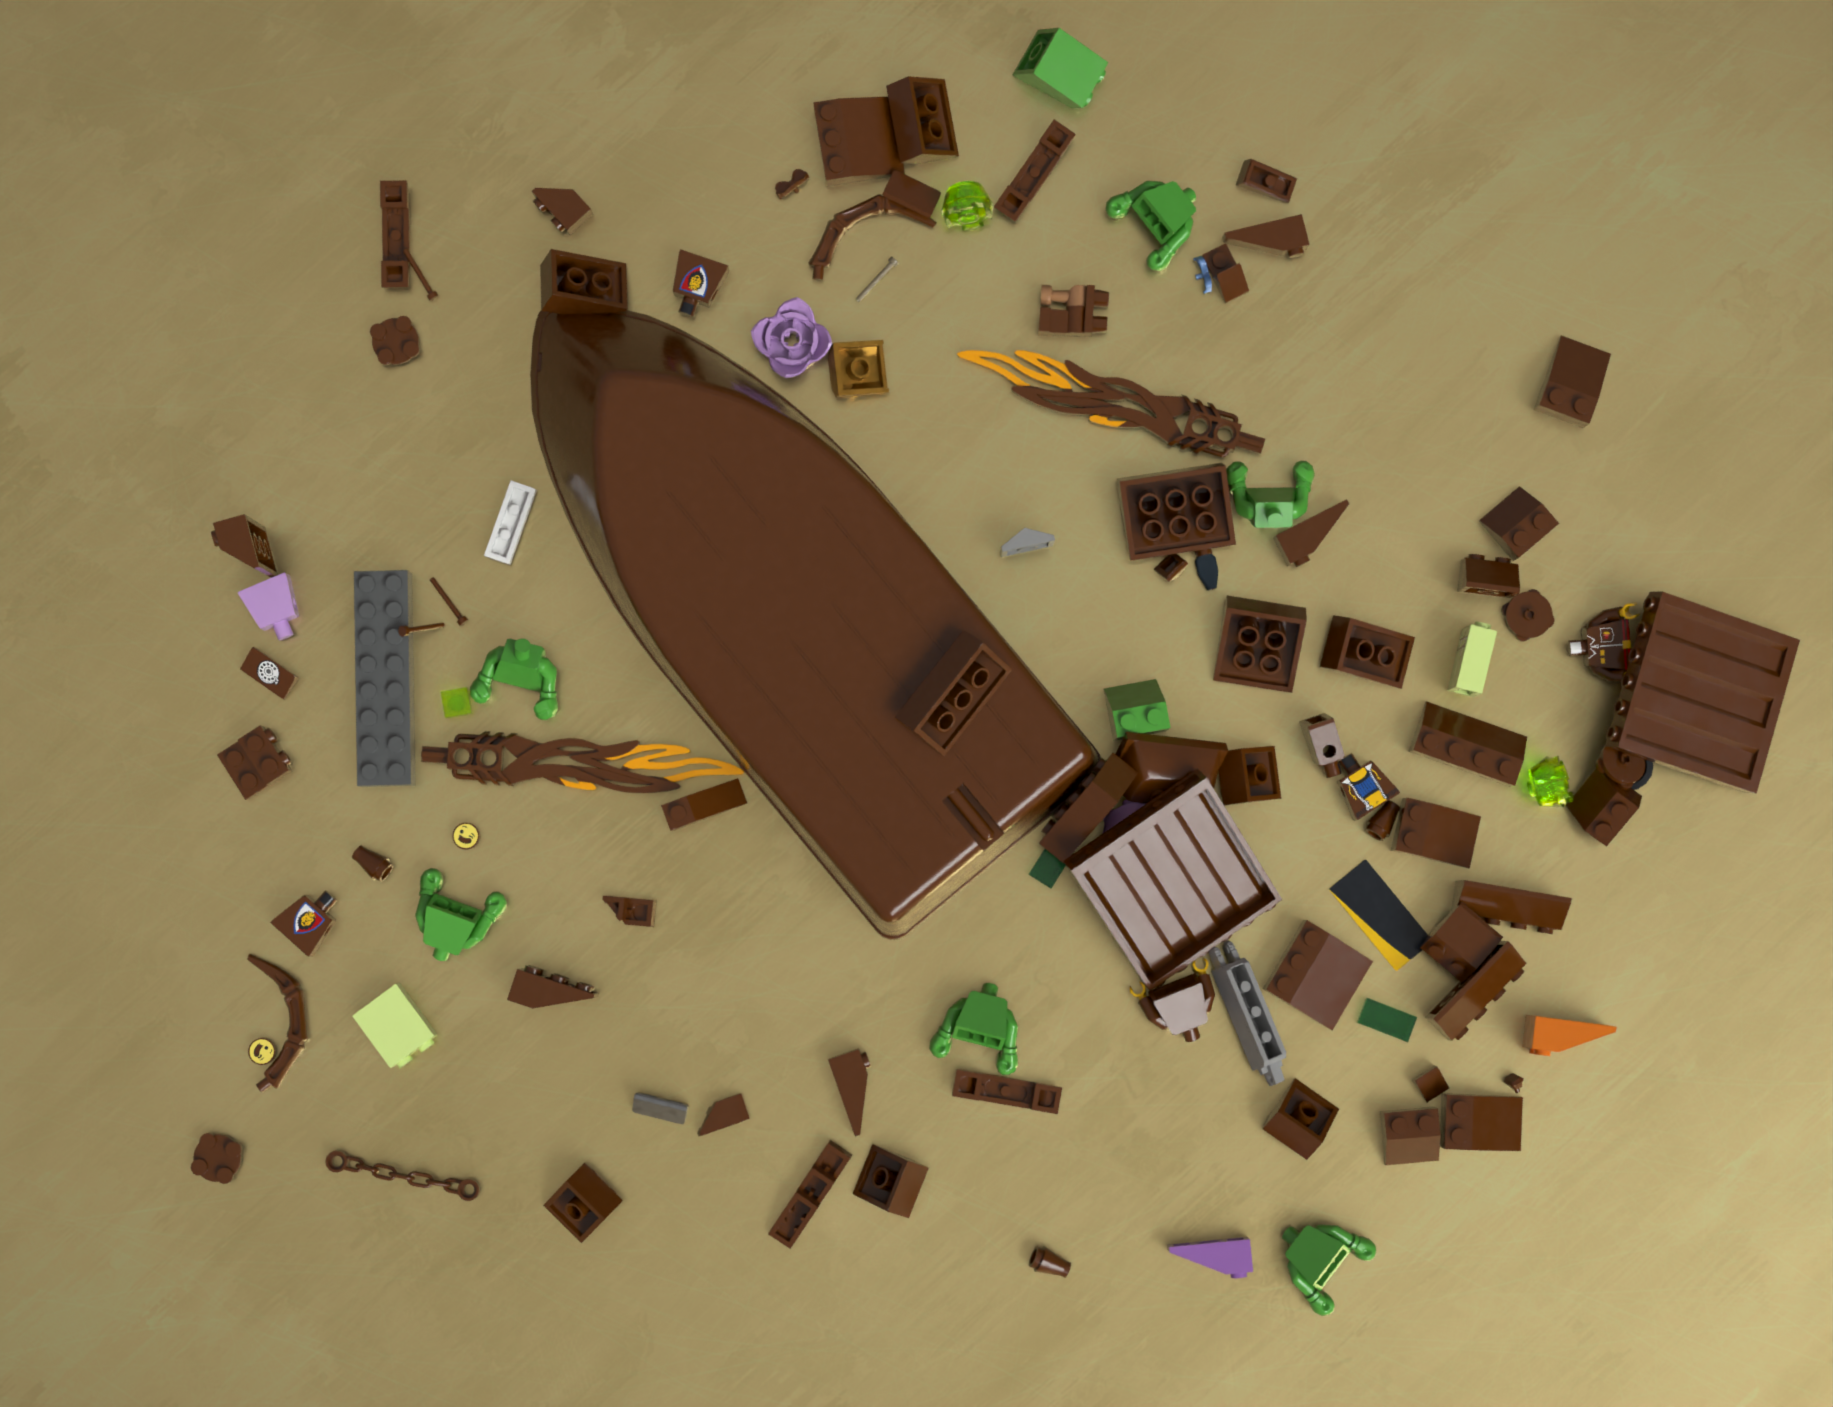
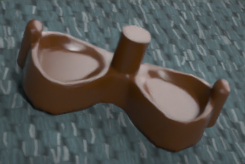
M796 169L793 171L792 179L789 182H778L775 186L778 198L782 199L792 190L794 193H798V186L809 179L808 173L801 169Z

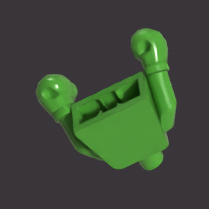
M1145 181L1129 192L1126 191L1123 194L1111 197L1106 202V212L1109 217L1120 219L1128 214L1129 208L1132 207L1156 239L1163 245L1148 255L1146 260L1147 266L1152 270L1162 271L1171 262L1172 257L1176 254L1175 251L1191 234L1194 222L1191 216L1196 212V207L1193 205V202L1196 200V194L1191 188L1182 190L1174 181L1166 184L1160 181Z
M1300 460L1293 467L1296 489L1295 487L1246 488L1245 480L1248 468L1245 464L1237 461L1226 468L1230 493L1233 494L1236 512L1238 515L1248 519L1254 527H1292L1293 520L1306 513L1308 493L1311 491V485L1315 476L1313 466L1307 461Z
M522 638L518 640L507 639L505 646H498L488 652L482 670L479 671L476 679L470 686V696L477 703H486L491 696L492 678L498 682L540 692V698L534 706L535 715L540 720H548L554 717L558 710L557 691L555 690L557 669L546 657L543 647L530 644L528 640Z
M430 868L425 870L420 877V899L415 917L420 931L424 934L423 942L435 948L433 957L439 961H447L450 953L459 955L462 949H470L482 941L491 924L495 923L496 919L506 910L507 901L500 892H492L486 898L485 909L482 913V910L436 894L443 887V875L438 869Z
M983 984L981 992L970 991L968 998H960L948 1009L942 1026H939L938 1031L930 1040L929 1049L933 1056L944 1058L951 1050V1038L1001 1050L996 1057L998 1072L1002 1075H1010L1016 1071L1018 1066L1016 1046L1018 1025L1013 1012L1007 1009V1000L997 997L998 987L995 984Z
M1319 1224L1315 1227L1307 1225L1301 1233L1290 1226L1282 1236V1239L1290 1245L1285 1256L1289 1259L1287 1268L1292 1283L1304 1294L1312 1310L1320 1316L1330 1315L1334 1311L1335 1304L1333 1299L1322 1288L1347 1255L1351 1252L1355 1257L1364 1261H1370L1376 1255V1245L1369 1238L1358 1236L1354 1233L1351 1234L1337 1225Z

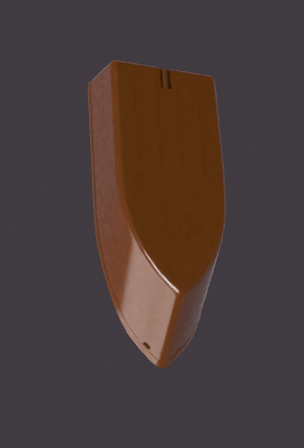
M629 310L623 312L564 315L546 311L539 312L533 333L530 372L532 414L537 437L550 478L565 515L610 601L659 670L881 937L888 940H899L906 937L1053 815L1061 804H1066L1065 800L1074 789L1079 788L1081 790L1078 785L1087 774L1091 772L1094 774L1092 769L1101 759L1098 750L878 486L823 429L784 396L709 344L649 315ZM965 630L982 641L1013 670L947 754L943 756L908 729L895 716L962 631Z

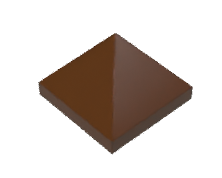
M1171 554L1165 557L1154 570L1169 582L1179 578L1188 563L1178 554Z

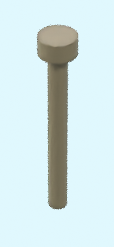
M891 256L888 259L889 263L857 296L856 300L858 302L868 294L893 266L896 267L899 264L895 258Z

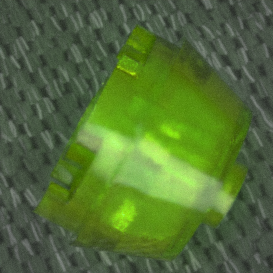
M963 181L953 184L946 190L941 214L949 228L955 225L962 226L963 231H970L983 227V221L986 219H992L994 204L982 184L975 181Z
M1547 756L1528 770L1530 779L1527 782L1528 790L1531 797L1536 798L1540 807H1564V804L1574 801L1573 792H1568L1567 790L1569 789V776L1559 756L1552 758Z

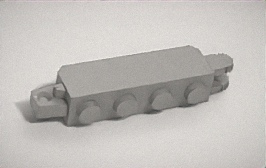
M1228 940L1222 946L1229 964L1225 963L1220 949L1213 947L1209 950L1214 970L1211 972L1252 1071L1258 1070L1260 1075L1264 1074L1268 1085L1273 1086L1285 1080L1281 1070V1066H1283L1281 1060L1286 1058V1050L1249 961L1245 958L1240 959L1234 944Z

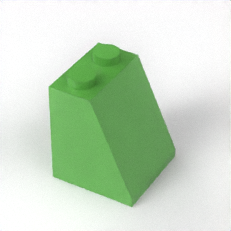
M1061 28L1039 29L1012 75L1070 108H1083L1091 101L1092 91L1096 84L1104 78L1108 62Z
M1156 679L1104 688L1113 741L1122 740L1125 732L1155 734L1166 732L1171 728L1166 701Z

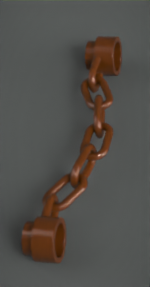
M341 1150L329 1153L325 1161L327 1168L332 1172H341L343 1170L360 1172L367 1170L371 1171L372 1175L376 1178L388 1181L401 1178L416 1187L443 1186L446 1192L458 1194L465 1201L475 1199L480 1193L479 1183L471 1178L465 1180L448 1178L445 1181L434 1180L430 1174L412 1171L408 1175L398 1173L393 1166L377 1163L374 1166L366 1165L362 1159L348 1156ZM335 1156L342 1158L343 1162L340 1166L334 1164ZM349 1160L359 1162L355 1165L357 1168L347 1167ZM377 1167L392 1170V1172H389V1176L376 1173L380 1171ZM413 1175L429 1178L426 1179L428 1184L412 1182L415 1180ZM449 1182L458 1183V1189H449L448 1187H451ZM467 1184H471L474 1187L473 1194L466 1193L465 1186Z

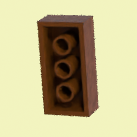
M1113 752L1106 761L1101 758L1092 769L1094 774L1091 772L1084 777L1078 785L1081 790L1077 788L1070 793L1065 800L1068 805L1065 803L1061 804L1052 815L1055 821L1050 819L1041 831L1045 835L1039 844L1061 862L1075 852L1112 810L1138 774L1135 769Z

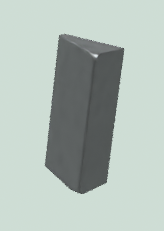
M638 1092L634 1095L632 1111L684 1124L689 1106L685 1103Z

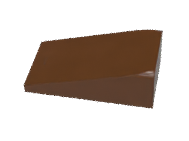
M1248 159L1243 162L1236 185L1289 203L1297 178L1256 160Z

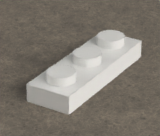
M510 481L484 554L485 557L511 565L537 492L536 489Z

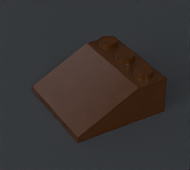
M888 97L838 98L813 102L827 187L891 177L894 170L905 174L904 165L900 163Z
M1227 595L1213 680L1292 693L1307 622L1306 608Z
M1303 920L1263 990L1333 1031L1373 961L1310 921Z

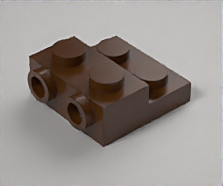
M261 725L239 738L238 742L217 754L245 800L250 799L292 772L289 766L292 764L291 759L284 750L279 751L275 744L278 741L277 737L270 728L265 729Z

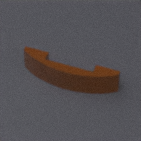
M1054 119L1014 180L998 199L994 208L1016 222L1054 170L1076 134Z
M407 180L380 181L383 251L381 287L409 288L410 262L403 252L406 248L410 252Z
M956 1069L952 1096L1004 1104L1058 1114L1062 1087Z

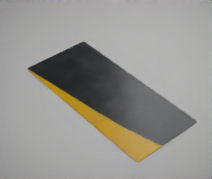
M1367 860L1362 861L1329 889L1395 971H1398L1422 951L1420 947L1428 937V934Z

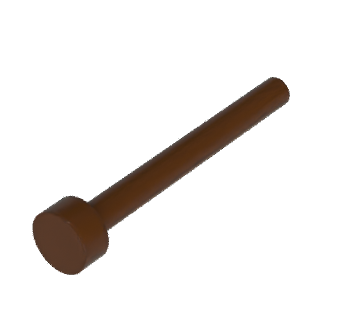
M406 248L403 252L428 293L427 298L429 301L438 296L437 292L432 291L409 250Z
M434 577L431 578L430 582L457 617L458 625L462 626L467 623V617L460 614Z
M444 623L416 627L404 625L399 627L398 633L402 637L408 636L412 632L444 628Z

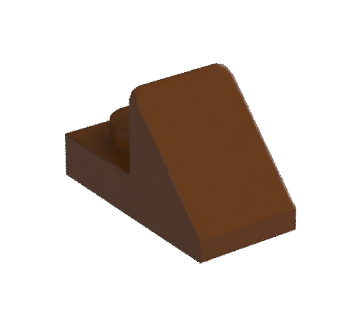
M1226 243L1202 255L1225 304L1249 292L1241 264H1236Z

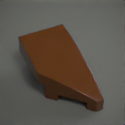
M603 896L602 900L613 910L616 918L624 922L625 925L654 927L657 900Z
M740 1093L714 1102L708 1108L706 1118L697 1134L698 1136H703L750 1119L742 1094Z

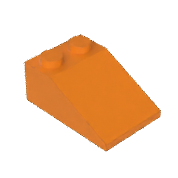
M1526 1015L1522 1047L1530 1048L1529 1053L1551 1056V1051L1561 1052L1615 1033L1617 1027Z

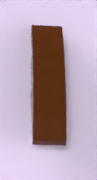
M830 1140L768 1235L791 1249L852 1157V1154Z

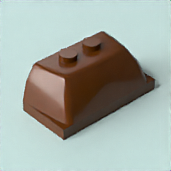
M1125 732L1116 755L1135 769L1138 774L1123 796L1131 802L1148 803L1196 769H1199L1207 777L1212 787L1215 788L1218 770L1228 752L1227 744L1223 742Z

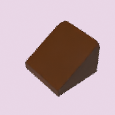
M1435 1065L1412 1080L1426 1103L1449 1089L1442 1073Z

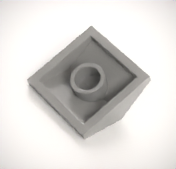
M1024 528L1001 546L1000 556L1005 557L1051 547L1055 542V537L1052 534Z

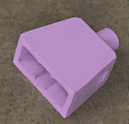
M284 572L238 592L241 600L260 629L266 631L274 628L279 641L294 635L288 621L299 617V612L289 574Z

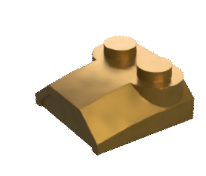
M883 340L832 343L829 349L828 363L831 388L835 397L849 398L851 396L889 393Z

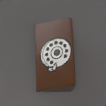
M256 647L251 648L240 668L244 673L283 700L299 680V677Z

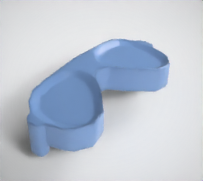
M1202 256L1193 258L1194 261H1197L1202 272L1195 275L1196 280L1204 278L1205 290L1203 293L1212 292V281L1205 259Z

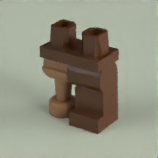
M1042 285L1040 306H1050L1051 301L1066 303V310L1040 307V336L1092 337V333L1107 332L1108 317L1093 316L1094 307L1108 308L1109 292L1095 290V285H1074L1070 290H1052L1051 285Z

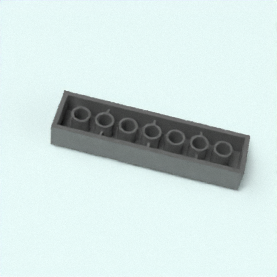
M408 570L354 571L357 786H416L413 632L403 637L398 633L400 626L413 627L412 573Z

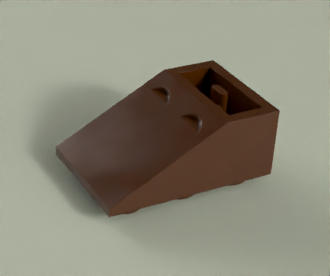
M525 965V968L517 969L507 1000L533 1009L598 997L599 993L594 992L595 986L583 982H577L576 985L568 983V977L555 973L549 977L542 975L543 969Z

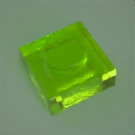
M468 687L441 691L446 719L473 714Z

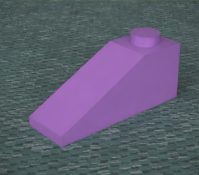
M1248 1237L1167 1245L1169 1253L1221 1273L1231 1274V1278L1247 1277V1272H1253L1251 1245Z

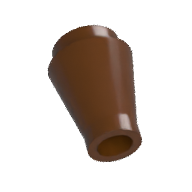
M1388 800L1366 822L1367 827L1365 831L1376 840L1384 841L1385 837L1390 836L1397 814L1401 809L1400 806Z
M362 845L352 855V859L373 880L384 881L393 869V864L390 863L389 858L366 849Z
M1036 1246L1031 1254L1029 1267L1034 1268V1272L1066 1278L1071 1268V1262L1064 1260L1045 1246L1042 1248Z

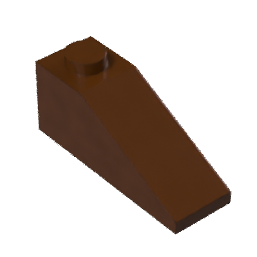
M1302 214L1225 232L1222 237L1223 243L1279 256L1288 254L1289 258L1303 255L1304 250H1307L1310 245Z
M1347 499L1277 534L1273 538L1287 567L1293 563L1296 567H1299L1310 561L1309 555L1317 549L1348 507L1349 502Z
M737 778L661 805L670 831L673 832L745 805L747 800Z
M859 1048L828 1059L855 1137L861 1133L868 1077L867 1068L871 1067L866 1052L861 1053Z

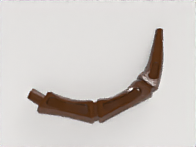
M877 194L855 206L834 214V218L828 221L819 245L808 262L809 266H813V279L823 280L824 268L830 266L835 248L845 235V231L851 229L855 223L864 218L881 215V213L886 215L900 214L932 228L937 222L881 194Z
M249 954L247 960L278 985L280 993L285 996L284 1001L289 1011L288 1039L284 1042L278 1057L265 1070L264 1075L266 1077L256 1084L260 1092L263 1093L271 1086L275 1089L280 1087L289 1069L305 1049L304 1043L307 1042L308 1037L305 1020L304 990L300 988V982L283 969Z

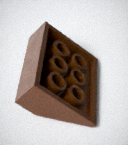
M1223 463L1117 478L1120 507L1130 561L1236 545L1226 465Z

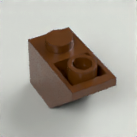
M535 188L532 190L536 198L533 200V203L542 213L547 210L553 216V219L550 221L560 232L565 230L571 235L593 215L591 208L573 189Z

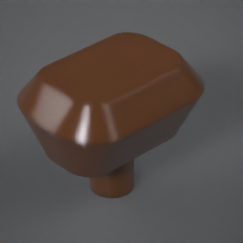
M1514 1073L1506 1076L1504 1083L1513 1088L1515 1093L1520 1092L1519 1088L1523 1086L1524 1078Z

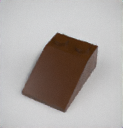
M554 249L549 251L541 263V311L564 315L623 312L628 309L626 263Z
M1561 335L1534 410L1581 428L1589 425L1600 396L1611 354Z
M1333 615L1320 667L1402 689L1415 637L1353 618Z
M1403 798L1391 851L1470 869L1481 816L1425 801Z
M1442 1093L1440 1147L1454 1150L1521 1151L1523 1097Z

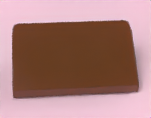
M894 170L882 195L930 218L941 192L902 172Z

